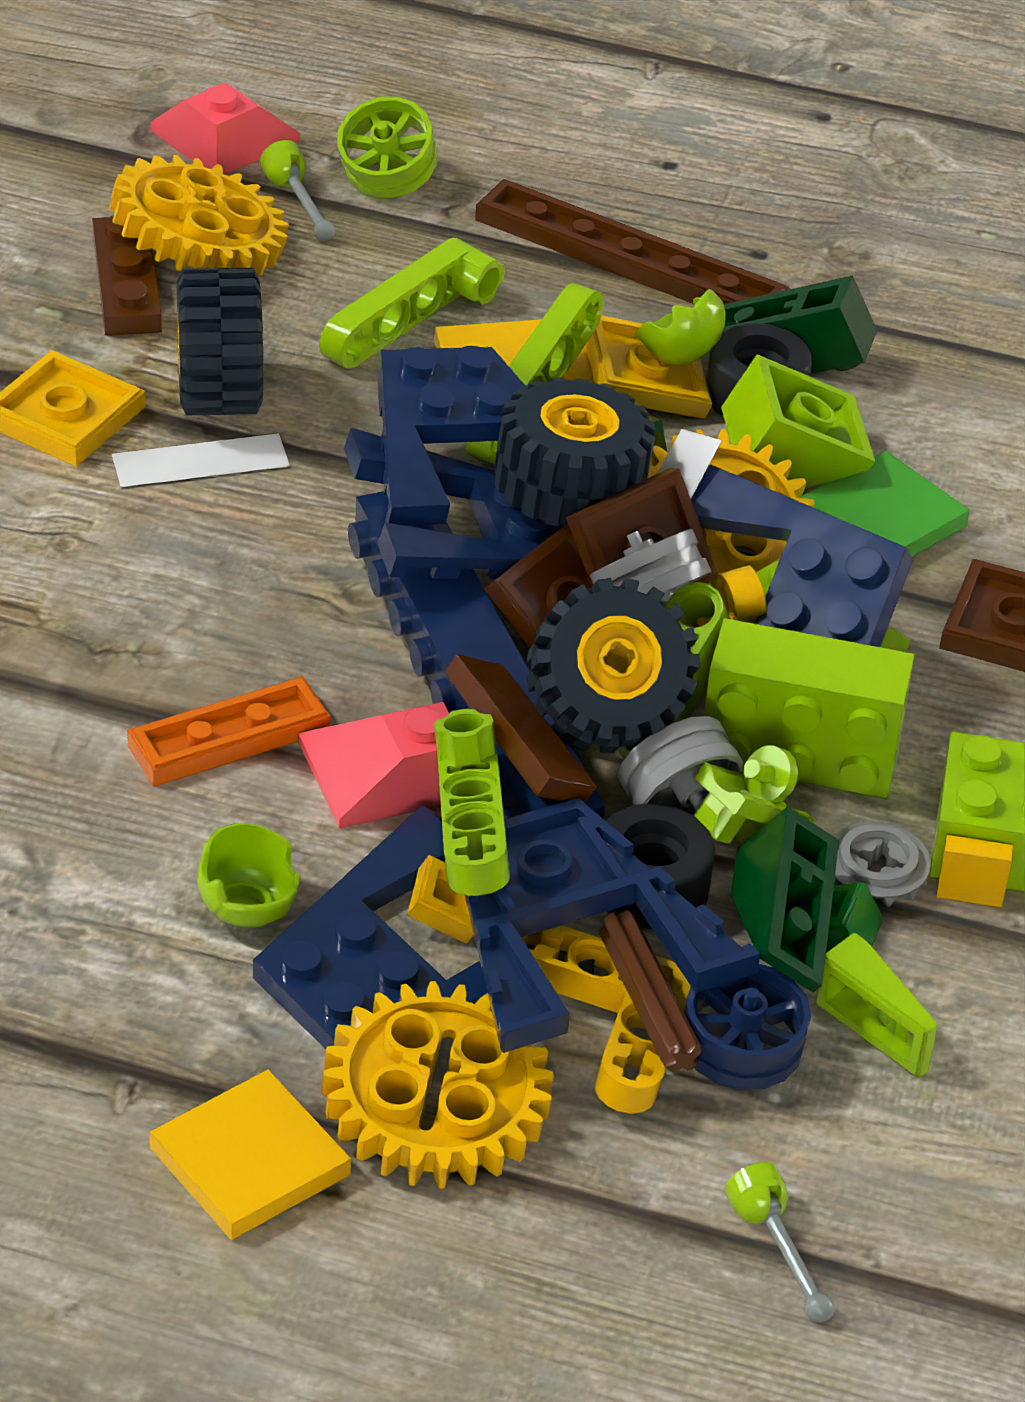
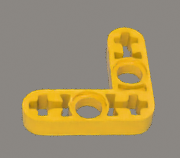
M563 925L521 937L525 944L536 946L534 950H529L556 993L618 1013L595 1080V1091L598 1098L608 1107L619 1112L633 1114L642 1113L650 1109L657 1099L666 1068L652 1041L641 1039L629 1031L631 1028L645 1029L602 939ZM559 950L567 952L565 961L557 960ZM656 956L684 1012L691 985L675 962ZM594 959V965L606 970L609 975L597 976L589 974L579 968L578 963ZM627 1064L640 1068L636 1080L623 1077Z

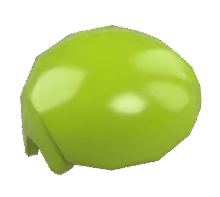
M708 289L701 298L696 297L693 299V308L676 304L672 307V313L663 316L656 322H645L636 331L635 335L655 357L664 363L683 365L695 362L708 354L712 347L719 342L725 327L726 310L723 301L711 289Z
M233 823L215 829L204 844L197 870L198 890L209 911L216 914L219 920L236 927L260 928L283 919L297 897V888L301 878L300 873L294 872L292 866V846L285 837L262 825Z

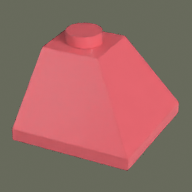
M227 83L210 87L206 91L180 102L150 122L151 132L192 161L195 158H199L203 166L212 169L216 164L222 165L223 174L225 175L260 160L263 151L274 142L280 140L300 142V133Z
M444 702L298 733L300 748L339 829L415 812L423 805L428 809L441 806L434 724L436 720L442 719L449 714Z

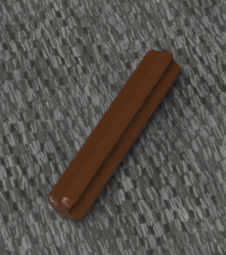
M628 910L618 915L613 911L603 917L605 925L600 929L599 935L664 1067L671 1072L682 1068L687 1071L693 1069L698 1063L696 1058L701 1053L702 1047L635 914Z

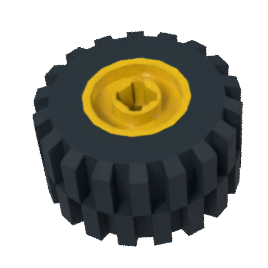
M254 268L182 269L177 279L180 405L186 416L258 413L263 401V322L260 280Z
M553 378L550 379V382L537 381L528 384V389H518L514 392L511 400L506 401L503 407L493 476H495L494 484L498 492L505 494L504 500L512 507L522 508V514L532 519L539 518L545 520V524L557 527L559 525H569L566 517L648 478L655 441L654 422L649 420V413L643 406L634 404V398L626 393H618L614 391V387L605 384L599 385L591 383L589 380L577 378L576 380Z
M611 578L598 579L592 588L586 589L583 584L572 590L564 601L560 600L547 615L534 636L535 641L528 651L526 664L531 665V672L526 678L528 692L536 691L538 700L533 706L540 716L548 713L554 720L551 728L557 736L561 738L565 732H568L576 737L573 746L586 750L591 744L599 745L600 753H615L619 747L626 746L627 751L632 750L650 735H654L670 725L686 708L684 706L685 703L693 696L698 683L692 680L693 675L700 669V654L691 653V646L697 641L693 626L683 630L679 621L685 613L677 603L668 610L660 603L665 593L655 587H652L647 594L637 591L639 586L638 580L625 578L620 586H613Z

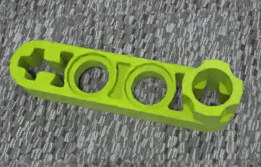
M450 238L336 313L323 329L319 343L320 352L324 357L338 365L352 369L461 295L481 306L489 303L495 297L497 288L503 282L505 274L504 264L459 238Z
M573 282L561 291L509 365L527 388L528 384L533 382H550V379L564 377L599 325L604 307L602 293ZM498 441L465 442L468 455L495 464Z
M460 709L451 711L446 717L436 720L434 724L447 881L450 889L458 894L479 896L502 889L510 878L494 721L491 714L479 713L475 709Z

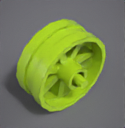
M398 96L376 97L360 103L350 111L338 128L337 147L349 183L363 194L380 199L398 198L415 192L429 180L437 166L438 149L431 122L427 113L413 101ZM409 127L417 129L421 133L403 137ZM368 131H370L371 137H369V136H363V135H365ZM353 148L367 151L353 161L349 158ZM422 148L414 158L405 152ZM378 162L379 171L367 169Z

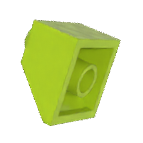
M758 354L721 407L731 444L738 445L740 440L746 434L751 435L750 450L758 453L769 444L772 445L773 451L770 462L776 465L789 459L792 462V466L787 480L805 478V489L868 471L875 463L855 395Z

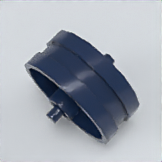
M759 964L758 974L697 993L690 987L684 1014L702 1047L701 1053L696 1058L698 1063L694 1069L716 1084L738 1090L766 1089L784 1082L798 1068L812 1016L807 996L794 980L777 969L763 964ZM711 1006L718 1014H700L699 1012L704 1007ZM785 1022L792 1033L773 1025ZM710 1033L725 1035L719 1040ZM761 1042L775 1048L764 1050Z

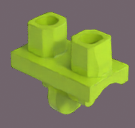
M765 745L757 749L745 763L744 774L704 762L694 779L709 792L694 816L709 830L713 839L730 844L733 838L736 837L740 842L744 843L787 807L783 800L793 792L798 779L796 759L789 751L775 745ZM791 808L807 820L814 821V818L807 812Z

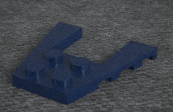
M465 346L462 348L431 349L412 347L408 349L381 350L377 365L379 416H382L383 419L381 450L385 453L383 484L384 495H387L388 503L385 516L386 523L404 526L446 524L450 502L424 444L498 441L503 407L506 401H510L512 394L518 389L528 388L492 347Z
M350 428L344 451L354 479L383 484L385 453L381 450V436ZM426 450L446 495L468 499L484 539L385 522L378 540V546L389 577L404 578L407 567L431 568L430 575L434 579H458L461 569H489L487 575L491 580H496L564 525L557 527L545 524V520L539 518L532 519L522 514V508L512 507L504 500L505 494L498 492L494 484V470Z
M709 464L691 498L702 529L787 541L765 596L767 611L765 614L757 617L755 624L880 647L913 562L907 547Z
M579 798L504 819L510 872L508 883L502 889L490 894L479 896L465 895L497 1036L503 1053L568 1033L569 1012L521 938L527 935L635 903L695 993L758 974L760 953L753 945L749 943L741 947L724 932L725 922L704 904L695 908L675 891L676 880L659 866L649 869L633 855L634 845Z
M425 805L419 807L253 959V979L325 1049L327 1046H334L335 1028L338 1024L351 1026L352 1009L355 1006L373 1013L374 996L378 992L387 996L393 1003H396L400 1000L401 985L407 984L418 998L426 997L430 981H436L442 997L451 998L459 984L465 985L467 1002L475 1004L482 996L487 994L480 961L446 980L373 912L414 889L418 868L428 855L445 862L442 821ZM526 944L528 949L534 950L536 947L531 944ZM559 950L557 960L565 961L567 952ZM594 959L578 963L579 968L594 975Z

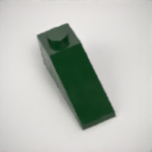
M853 275L724 304L726 318L723 332L733 326L749 323L770 324L789 330L801 338L811 351V373L813 374L833 369L847 371L859 364L865 363L877 333V328Z
M787 806L737 847L730 895L753 946L760 953V959L814 993L823 983L839 840Z

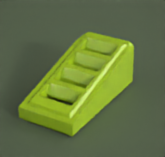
M853 933L826 953L823 983L817 991L816 1004L913 1075L920 1078L929 1070L938 1023L874 948L857 933ZM909 1031L914 1034V1038L909 1034Z

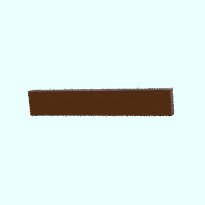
M506 179L500 181L476 204L475 220L692 304L694 298H701L708 289L714 291L723 301V304L790 289V287Z

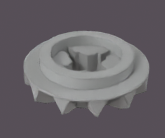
M870 821L849 825L833 835V837L839 840L835 872L837 885L865 882L872 897L879 898L888 908L897 897L913 901L919 887L927 885L931 870L930 854L922 841L906 829L889 823ZM880 855L885 856L884 863L886 866L880 870V873L868 870V867H871L874 861L879 860Z

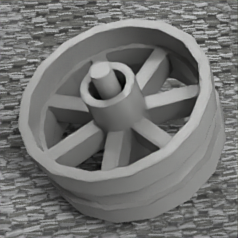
M693 529L683 531L657 543H654L652 538L642 541L639 532L636 531L627 535L631 547L623 551L625 557L590 574L593 584L598 579L611 578L613 586H620L625 578L638 580L639 586L637 591L647 594L652 587H655L665 593L660 600V603L665 606L678 588L687 583L697 581L712 573L706 558H702L696 546L699 542Z
M700 716L672 723L663 730L647 737L634 747L622 761L617 776L627 796L633 798V805L657 803L674 806L694 815L709 792L694 779L704 762L742 774L744 772V764L735 746L730 745L728 735L721 722L710 716Z

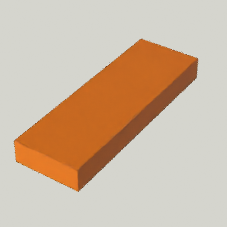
M302 676L128 729V748L152 786L155 787L298 742V733L329 727L330 714Z

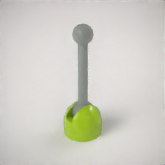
M280 140L272 143L263 151L260 157L261 169L267 179L275 186L292 187L315 225V237L323 242L330 241L335 235V226L331 221L324 220L301 183L307 170L303 153L298 145L291 140Z
M757 1162L744 1167L736 1172L725 1185L724 1192L731 1206L746 1223L755 1225L766 1223L807 1299L805 1312L808 1318L817 1323L828 1321L834 1314V1302L828 1295L819 1292L780 1220V1217L786 1210L789 1199L786 1184L781 1174L772 1162Z

